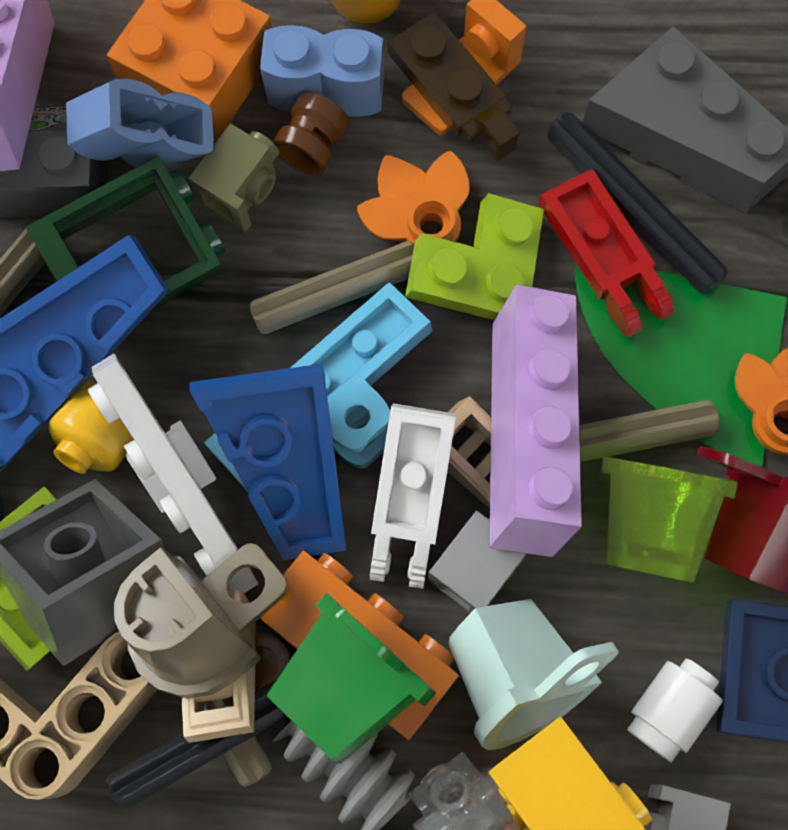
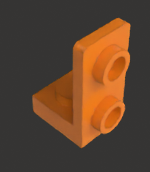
M470 0L466 6L464 36L459 41L497 85L520 64L527 26L497 0ZM413 84L402 93V103L436 134L442 136L450 130Z

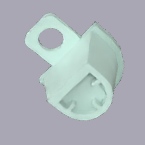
M532 599L475 608L450 636L448 643L479 718L475 725L474 734L481 746L487 750L501 749L520 742L543 730L558 717L564 716L602 683L596 674L619 653L613 642L586 647L573 653Z

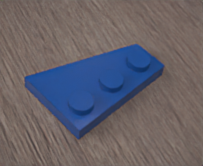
M322 364L190 382L191 395L200 411L204 412L211 424L228 462L233 464L248 492L249 500L283 560L295 559L303 550L310 556L346 551L325 372Z

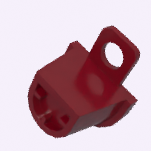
M699 446L696 455L728 468L725 476L730 477L704 559L749 580L788 594V478L733 455Z

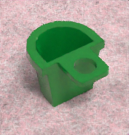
M326 593L315 605L322 614L266 696L331 760L341 764L417 700L423 706H426L436 692L345 608Z

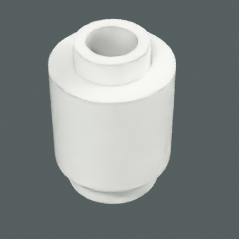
M687 658L680 667L667 661L631 711L635 719L627 730L657 754L672 763L680 750L685 753L689 751L722 704L723 700L714 692L719 681L705 669Z

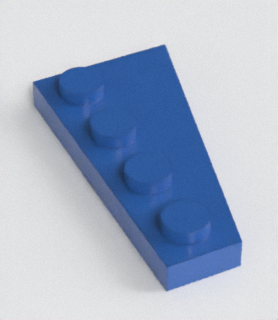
M126 236L0 318V473L46 425L52 415L93 374L91 367L109 357L170 291L135 236Z

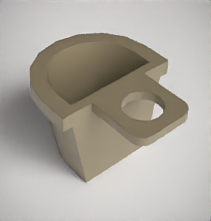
M250 543L242 546L202 581L180 556L176 558L160 547L136 567L120 585L114 601V621L122 638L128 644V651L138 673L156 689L186 699L209 696L238 680L262 659L242 633L285 597L289 584L265 552L256 544ZM243 568H258L265 577V586L261 595L251 603L242 604L235 602L230 594L229 586L233 576Z

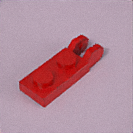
M590 169L540 195L539 207L544 209L546 218L598 299L602 300L604 298L608 314L613 322L617 324V328L620 329L621 333L630 337L642 330L639 314L623 289L636 282L641 299L653 316L662 320L674 313L673 310L675 308L672 297L653 269L655 262L594 170Z

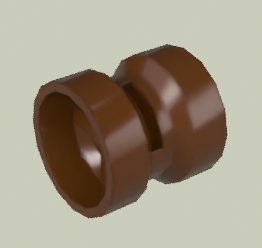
M303 92L299 95L291 109L292 121L289 125L281 127L273 143L279 149L280 154L278 157L286 164L305 174L320 176L324 173L331 160L330 148L332 144L343 139L350 126V119L345 111L328 98L316 93Z

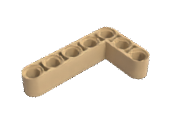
M120 632L114 633L101 645L43 715L0 679V707H3L8 713L10 721L6 735L0 740V779L17 794L26 799L40 800L58 798L70 793L78 786L158 690L143 676L128 680L123 674L121 664L122 658L128 650V644L122 638ZM97 696L104 705V720L95 731L87 733L79 724V709L88 698ZM50 749L58 758L59 771L55 780L45 787L35 778L34 764L40 753Z

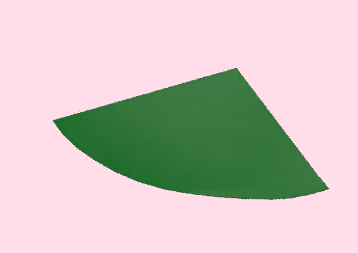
M575 263L576 290L583 315L597 345L616 372L656 410L703 400L712 401L719 416V429L714 436L697 440L714 450L733 455L762 467L765 447L754 434L752 426L753 413L738 396L735 375L739 362L746 353L755 355L769 364L779 355L787 297L721 283L711 292L702 294L684 276L655 270L665 285V289L669 291L668 293L672 297L675 308L673 310L674 313L662 320L657 319L641 299L636 282L624 287L623 289L631 300L633 307L636 308L642 324L641 331L628 337L617 328V324L613 322L608 314L604 298L602 300L598 299Z

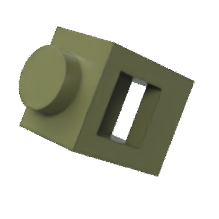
M230 123L213 145V151L206 154L188 178L197 204L241 232L246 233L251 226L248 210L253 203L260 205L268 197L275 184L276 173L273 162L280 154L277 146L259 132L251 131L250 134H247Z

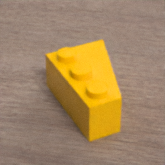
M561 716L488 771L492 780L499 787L498 792L508 804L506 807L519 830H646L644 827L653 820L644 804L627 784L623 782L617 786L614 782L610 783Z

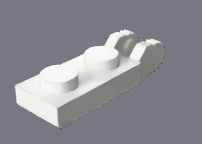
M392 404L371 534H376L369 580L384 582L385 575L389 573L392 557L390 546L391 539L394 537L416 541L414 555L410 558L407 577L410 579V587L423 589L430 545L436 543L457 414Z

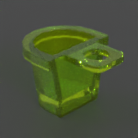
M604 456L601 472L611 474L607 564L694 583L724 496L735 498L737 482Z

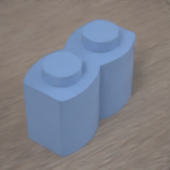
M295 25L278 26L264 31L260 70L267 103L270 106L291 113V109L299 95L303 92H311L328 98L350 117L369 116L381 111L384 84L383 38L374 33L358 29L336 30L323 35L311 28Z
M116 79L66 103L67 146L78 154L93 160L108 161L121 157L127 163L137 168L159 156L165 168L168 169L213 151L212 108L202 100L189 94L169 93L162 96L154 88L143 82L133 79Z

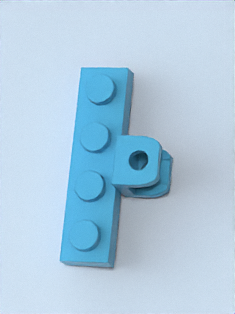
M390 282L291 367L322 364L325 372L334 451L345 462L359 469L367 468L384 453L389 423V407L371 385L432 332L431 321ZM214 433L204 444L246 490L233 464L228 462L218 443L217 435Z

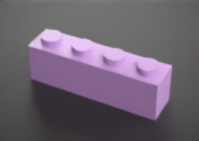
M0 0V171L20 169L55 24L47 0Z
M516 285L494 320L492 328L490 548L553 557L581 528L576 296Z

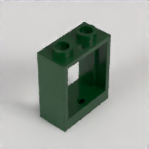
M159 156L26 226L56 281H59L80 267L64 239L157 190L198 263L164 281L170 291L151 312L221 274V263L217 257L226 253L210 222L207 220L198 225L187 204L194 201L195 197L179 168L177 167L168 172Z

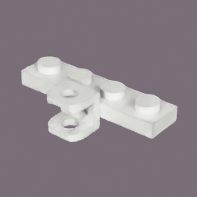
M112 354L91 367L93 376L98 384L89 388L88 392L109 424L119 418L125 424L134 438L133 441L124 445L127 451L126 457L161 513L166 512L178 532L181 534L191 527L203 546L194 555L204 573L208 576L238 550L201 491L203 487L217 478L181 420L170 426L171 430L167 433L163 431L115 354ZM247 567L241 569L233 576L229 586L230 589L237 588L245 593L258 585V582L251 568Z

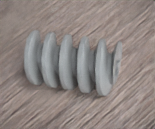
M293 721L273 741L292 736L283 756L290 763L305 756H310L301 776L305 782L309 783L324 776L329 778L320 795V799L324 803H329L343 796L347 798L338 817L342 824L363 816L365 822L361 830H380L413 797L407 795V791L415 777L410 768L393 776L388 774L397 754L392 749L374 756L369 753L378 733L341 764L331 760Z

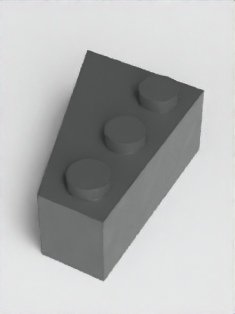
M674 26L588 101L583 124L597 138L600 137L631 152L629 158L643 165L650 161L681 176L679 182L745 214L788 174V128Z

